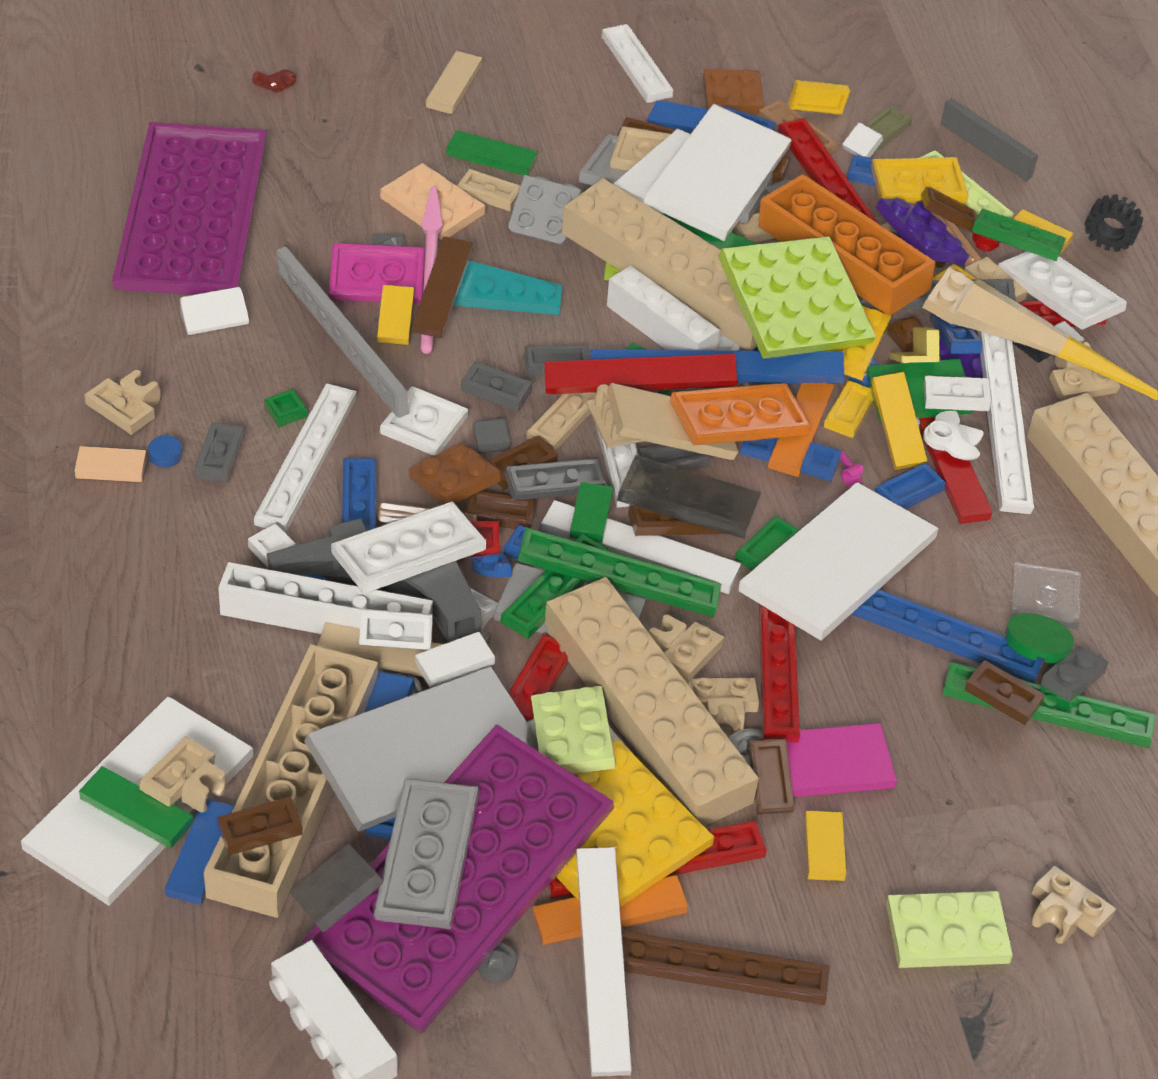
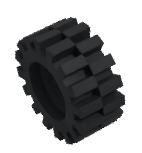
M1114 194L1111 199L1108 195H1105L1102 200L1100 198L1096 200L1084 225L1086 226V234L1091 233L1089 236L1090 241L1092 242L1096 239L1097 247L1100 248L1102 244L1106 245L1105 250L1107 251L1114 247L1115 252H1119L1121 248L1126 250L1130 245L1132 246L1143 223V217H1140L1142 212L1140 208L1134 210L1136 204L1133 201L1128 204L1126 203L1128 198L1123 196L1122 200H1118V195ZM1104 218L1115 219L1124 228H1114L1107 224Z

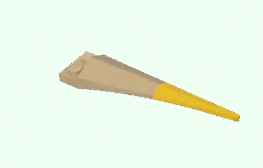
M948 267L922 307L950 324L995 335L1052 354L1158 400V391L979 278L974 282L963 273Z

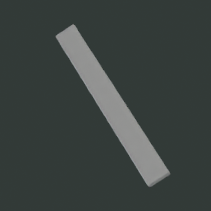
M285 246L276 250L278 274L395 416L400 418L409 414L407 390L289 249Z

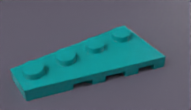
M469 261L454 306L559 315L562 285Z

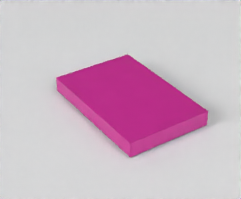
M333 243L329 298L331 300L381 302L383 285L414 287L413 304H420L423 288L425 247Z
M881 723L800 730L799 743L786 742L793 797L892 789L896 787L897 779Z

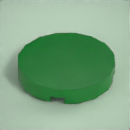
M1023 613L1015 615L1009 619L1005 630L1007 644L1016 653L1030 660L1036 661L1037 657L1046 658L1045 663L1060 662L1071 654L1074 645V638L1071 632L1063 624L1039 614Z

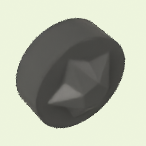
M499 943L479 966V974L489 982L501 983L507 981L513 976L516 969L515 952L508 945Z

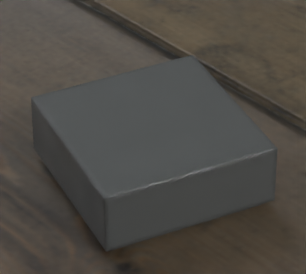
M505 419L473 422L472 430L478 453L510 449V439Z

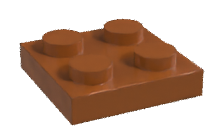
M704 69L703 83L706 109H710L715 104L722 108L725 106L747 114L759 115V110L764 108L759 70Z
M463 442L453 445L449 449L426 458L422 462L408 468L410 479L442 505L452 501L456 504L501 481L500 470Z

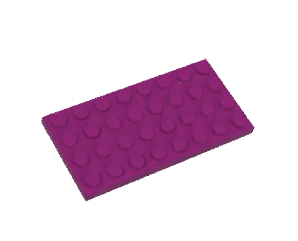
M149 122L112 279L113 290L197 295L240 287L267 141L266 130Z
M498 724L492 728L444 782L479 788V798L451 929L375 920L374 911L380 889L379 886L326 931L322 932L316 925L301 941L302 945L312 940L334 971L421 1035L576 854V850L583 846L614 809V801ZM390 843L369 865L381 879Z

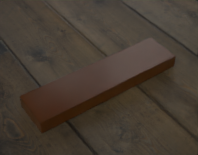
M443 237L412 324L413 333L443 338L473 251V242Z

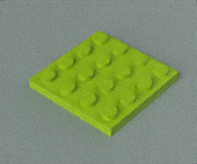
M830 237L723 248L720 251L718 258L763 359L870 345L875 340L874 331Z

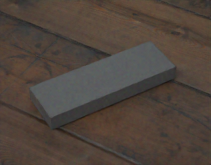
M598 458L509 466L504 472L513 501L577 495L580 482L607 486Z

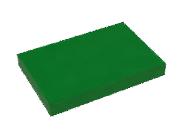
M960 359L867 367L866 374L878 421H881L871 381L873 377L901 372L905 374L916 418L936 417L939 413L945 411H957L958 415L972 414L973 410L925 408V376L965 377Z

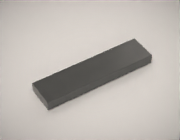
M953 98L945 102L941 125L1025 181L1033 177L1038 154Z

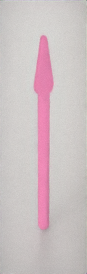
M431 187L422 221V230L426 234L423 293L437 256L438 233L443 228L436 187ZM421 334V351L424 354H429L433 350V337Z

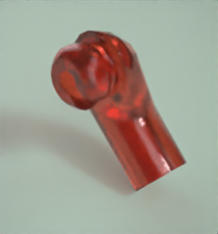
M287 69L271 75L256 71L252 77V83L278 93L293 86L296 83V75Z

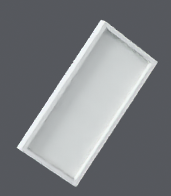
M713 104L646 193L643 203L725 241L789 149L792 139Z
M857 482L740 580L738 591L822 641L937 537L938 528Z
M168 696L21 840L22 850L109 906L166 846L81 800L79 790L103 766L140 786V779L186 736L216 753L213 765L225 771L227 784L253 757V747ZM209 792L207 799L212 800L216 795ZM182 796L173 803V805L193 815V818L198 813L197 810L182 802Z

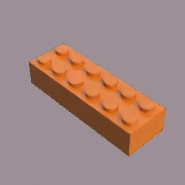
M804 174L761 198L759 228L780 242L830 237L855 293L886 315L891 316L931 290L935 267L934 260Z

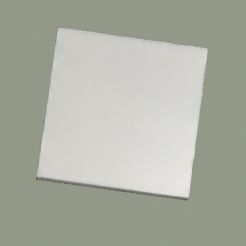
M411 386L407 391L409 414L398 418L391 412L380 425V434L434 456L444 449L466 420L468 409Z

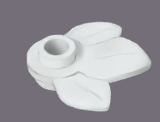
M945 411L939 413L935 421L926 427L923 438L933 449L945 450L958 459L974 460L980 456V452L975 446L981 441L984 432L960 424L957 411Z

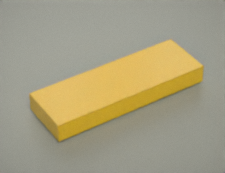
M904 372L873 377L871 382L894 470L927 463Z

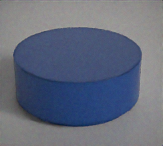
M159 436L149 444V458L156 466L171 467L182 459L181 442L173 436Z

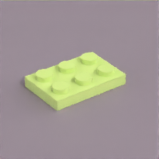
M602 686L531 695L538 750L540 753L572 774L615 768Z
M998 891L888 895L886 907L898 968L1010 964L1013 954Z

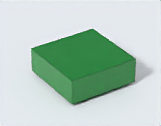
M294 389L264 399V407L278 427L308 417V409Z

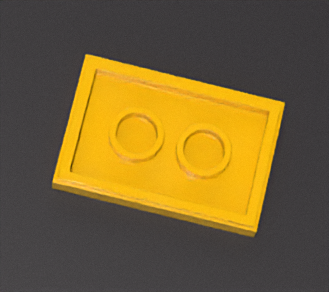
M957 157L872 159L871 170L879 199L894 200L895 198H900L910 203L923 202L921 193L927 186L960 203H967L969 194Z

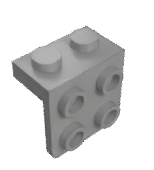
M524 175L508 225L510 232L556 245L565 244L567 237L562 234L563 209L567 203L582 193L581 189L571 184L554 183L540 176L531 177Z

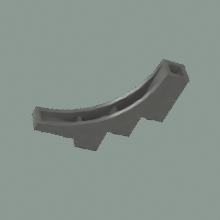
M361 519L328 527L329 537L267 553L268 570L299 576L318 574L331 581L354 582L332 554L331 544L364 533L367 530ZM456 561L379 588L389 593L431 600L433 622L438 626L448 643L476 632L482 634L481 609Z

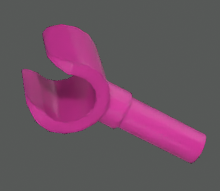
M840 450L842 451L840 461L845 466V469L841 472L844 484L851 488L857 482L862 483L863 479L859 476L863 473L862 464H853L845 452Z

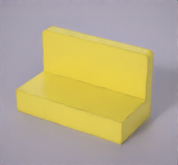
M913 327V352L889 353L890 359L901 363L939 362V330L929 327Z

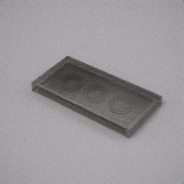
M635 455L618 492L617 501L745 539L761 492Z

